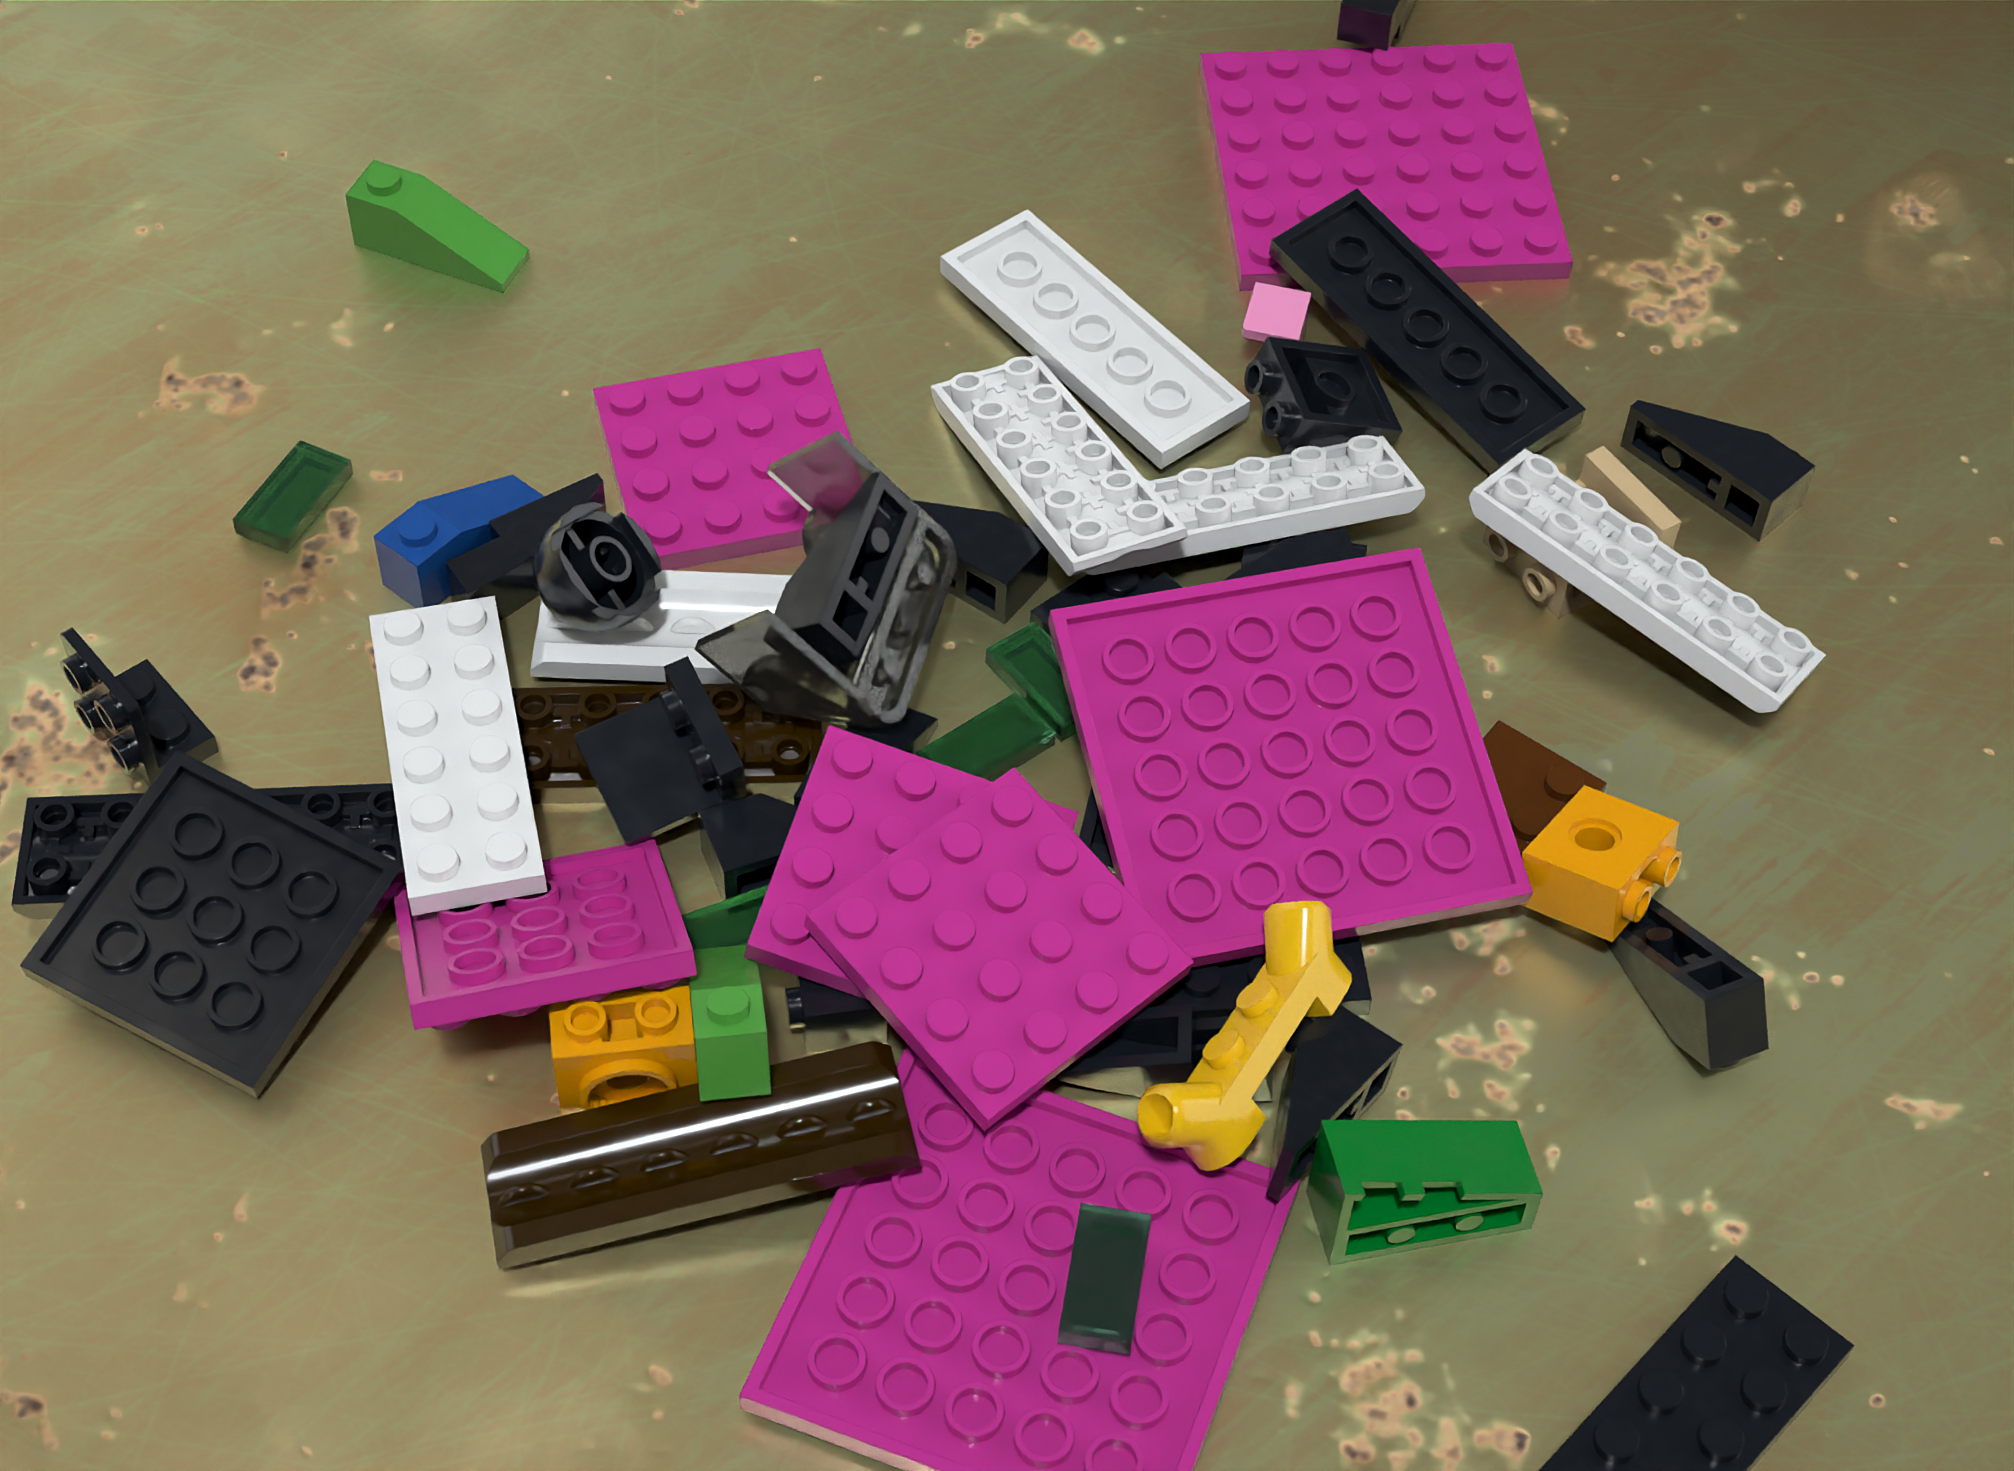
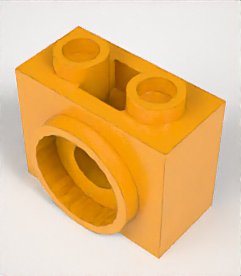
M1584 785L1522 852V860L1533 894L1526 904L1520 905L1613 942L1630 921L1637 923L1641 920L1649 906L1652 895L1659 887L1667 888L1674 881L1682 861V852L1676 849L1679 821Z
M689 985L610 993L598 1001L580 1000L575 1002L567 1000L549 1004L552 1062L561 1116L698 1083Z

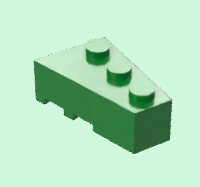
M1321 1120L1306 1191L1329 1265L1531 1229L1543 1196V1191L1517 1121Z

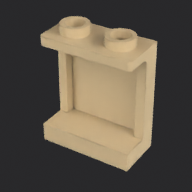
M1605 446L1586 454L1580 477L1574 482L1582 488L1591 489L1605 498L1610 507L1632 522L1647 526L1657 535L1658 540L1673 549L1681 521ZM1486 525L1483 542L1486 544L1491 555L1497 561L1503 562L1524 583L1528 593L1535 600L1541 601L1558 619L1594 601L1587 594Z

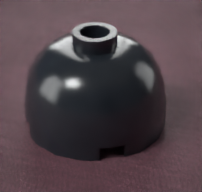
M589 502L571 508L545 532L539 540L532 568L535 587L544 605L557 619L573 629L603 633L633 622L658 600L661 589L654 592L656 586L654 576L661 572V564L650 538L631 517L623 512L613 517L607 512L598 510L604 504Z

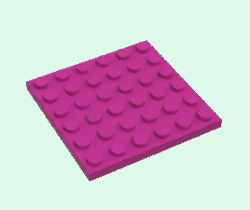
M1512 43L1436 44L1410 47L1389 46L1388 51L1376 48H1329L1319 50L1281 49L1259 52L1226 51L1222 53H1200L1199 74L1239 291H1253L1255 282L1290 289H1304L1269 255L1271 239L1356 188L1455 283L1568 279L1570 277L1573 260Z
M1420 547L1050 610L1048 625L1116 878L1194 961L1192 967L1265 954L1263 914L1271 904L1322 901L1331 909L1333 940L1526 904L1529 901L1533 891Z
M907 1044L896 1068L921 1166L838 1187L739 1394L740 1409L905 1471H1194L1296 1200L1301 1179L1279 1201H1276L1266 1194L1269 1167L1238 1157L1220 1169L1212 1171L1201 1170L1182 1147L1160 1148L1151 1146L1144 1139L1138 1122L1042 1089H1038L996 1123L983 1131Z

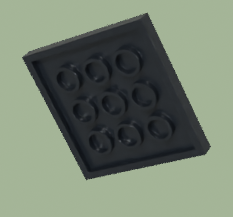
M176 750L22 961L20 967L27 977L258 1098L405 880L404 865Z

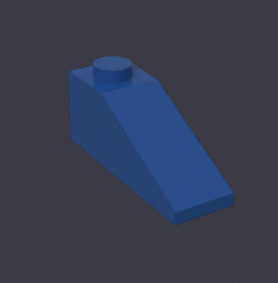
M512 474L418 501L373 536L383 585L415 608L441 604L451 596L445 561L492 541L489 526L490 520L544 496Z

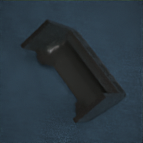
M839 431L771 463L767 474L809 511L802 530L803 548L807 556L872 473L881 472L919 509L861 660L837 666L831 665L768 608L698 639L694 650L768 712L868 730H878L898 722L907 711L957 567V554L947 532Z

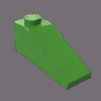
M373 160L345 194L354 245L501 293L505 292L530 258L527 247L423 175Z
M747 945L693 950L697 975L688 978L700 1101L771 1094L768 1039L762 987L757 961L744 957Z

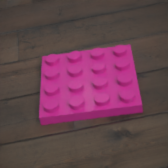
M821 348L593 388L594 405L623 512L631 517L650 538L660 558L661 570H675L818 543L865 482Z
M829 725L748 940L744 957L867 999L804 927L806 914L992 782ZM1046 801L1073 830L1079 812Z
M1014 767L806 914L804 927L983 1131L996 1123L1188 975L1194 963Z
M655 839L643 841L631 847L620 845L542 860L547 892L412 916L407 885L399 887L393 897L414 1030L429 1027L435 1030H452L465 1025L470 1019L496 1014L511 1017L523 1016L536 1011L542 1005L567 1000L575 1002L580 1000L598 1001L608 996L610 992L639 986L647 989H661L675 984L680 978L697 975L694 951Z

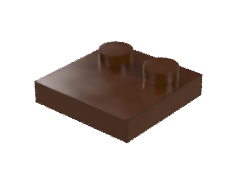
M1500 720L1483 737L1521 857L1526 847L1584 785L1605 792L1607 785L1605 781Z

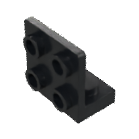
M73 627L60 633L67 654V658L61 660L60 665L69 683L81 697L73 702L75 710L90 733L95 735L102 731L109 739L107 741L108 748L116 763L126 774L135 770L150 787L176 750L201 762L219 752L215 736L148 659L114 676Z
M688 656L664 666L667 691L659 694L658 698L584 729L575 735L576 746L624 844L629 847L697 818L698 811L714 807L716 804L727 799H739L746 796L744 765Z

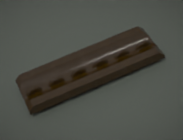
M821 681L702 684L744 765L746 796L744 797L763 793L774 798H794L795 792L815 763L822 745ZM667 685L511 688L532 804L604 803L576 746V733L658 698L659 694L667 691Z
M869 1041L770 1065L771 1094L700 1101L699 1083L491 1134L480 1146L496 1261L499 1269L921 1166L891 1046L877 1041Z

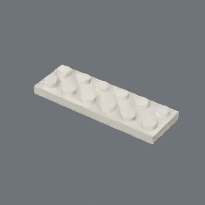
M1028 209L940 256V273L1028 352L1033 356L1038 355L1056 377L1159 469L1166 467L1248 418L1250 400Z
M495 596L369 616L408 899L412 916L547 892Z

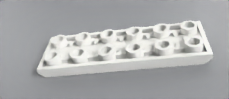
M1038 355L1012 358L1003 365L976 373H961L954 376L951 380L931 385V394L939 414L1068 576L1094 569L1131 551L1161 548L1183 541L1188 537L1187 527Z
M1360 435L1351 438L1347 443L1327 447L1303 446L1293 450L1290 454L1270 458L1246 457L1238 460L1233 465L1213 469L1189 468L1181 471L1176 476L1155 480L1145 479L1187 527L1188 537L1183 541L1161 548L1128 552L1113 561L1085 572L1090 575H1097L1406 514L1415 510L1424 500L1425 488L1384 436Z
M1526 448L1475 487L1468 497L1472 512L1477 519L1755 712L1777 711L1826 656V654L1814 647L1803 633L1796 629L1785 627L1760 610L1759 605L1752 598L1743 593L1734 592L1709 575L1708 570L1701 563L1694 559L1683 557L1658 540L1657 535L1650 528L1643 524L1632 522L1610 507L1605 498L1591 489L1582 488L1559 472L1557 466L1551 460L1541 455L1533 454Z
M661 570L660 573L654 576L656 585L654 592L661 589L658 600L633 622L603 633L573 629L557 619L541 599L530 668L531 677L666 682L664 666L688 656L701 683L821 681V688L907 692L913 589L900 580L892 579L860 661L805 672L765 636L784 587L793 575Z

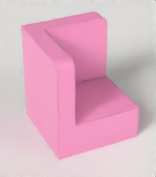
M1255 282L1243 323L1242 336L1262 342L1267 337L1304 341L1312 293Z

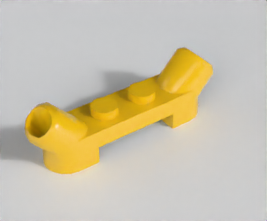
M1322 901L1271 904L1264 912L1266 962L1253 982L1244 988L1237 997V1006L1220 1032L1205 1045L1203 1057L1185 1083H1160L1147 1087L1139 1099L1137 1108L1138 1126L1144 1139L1151 1146L1160 1148L1182 1147L1201 1170L1212 1171L1233 1162L1250 1145L1267 1118L1252 1100V1096L1301 1020L1305 1017L1332 1016L1352 982V974L1333 950L1331 909Z

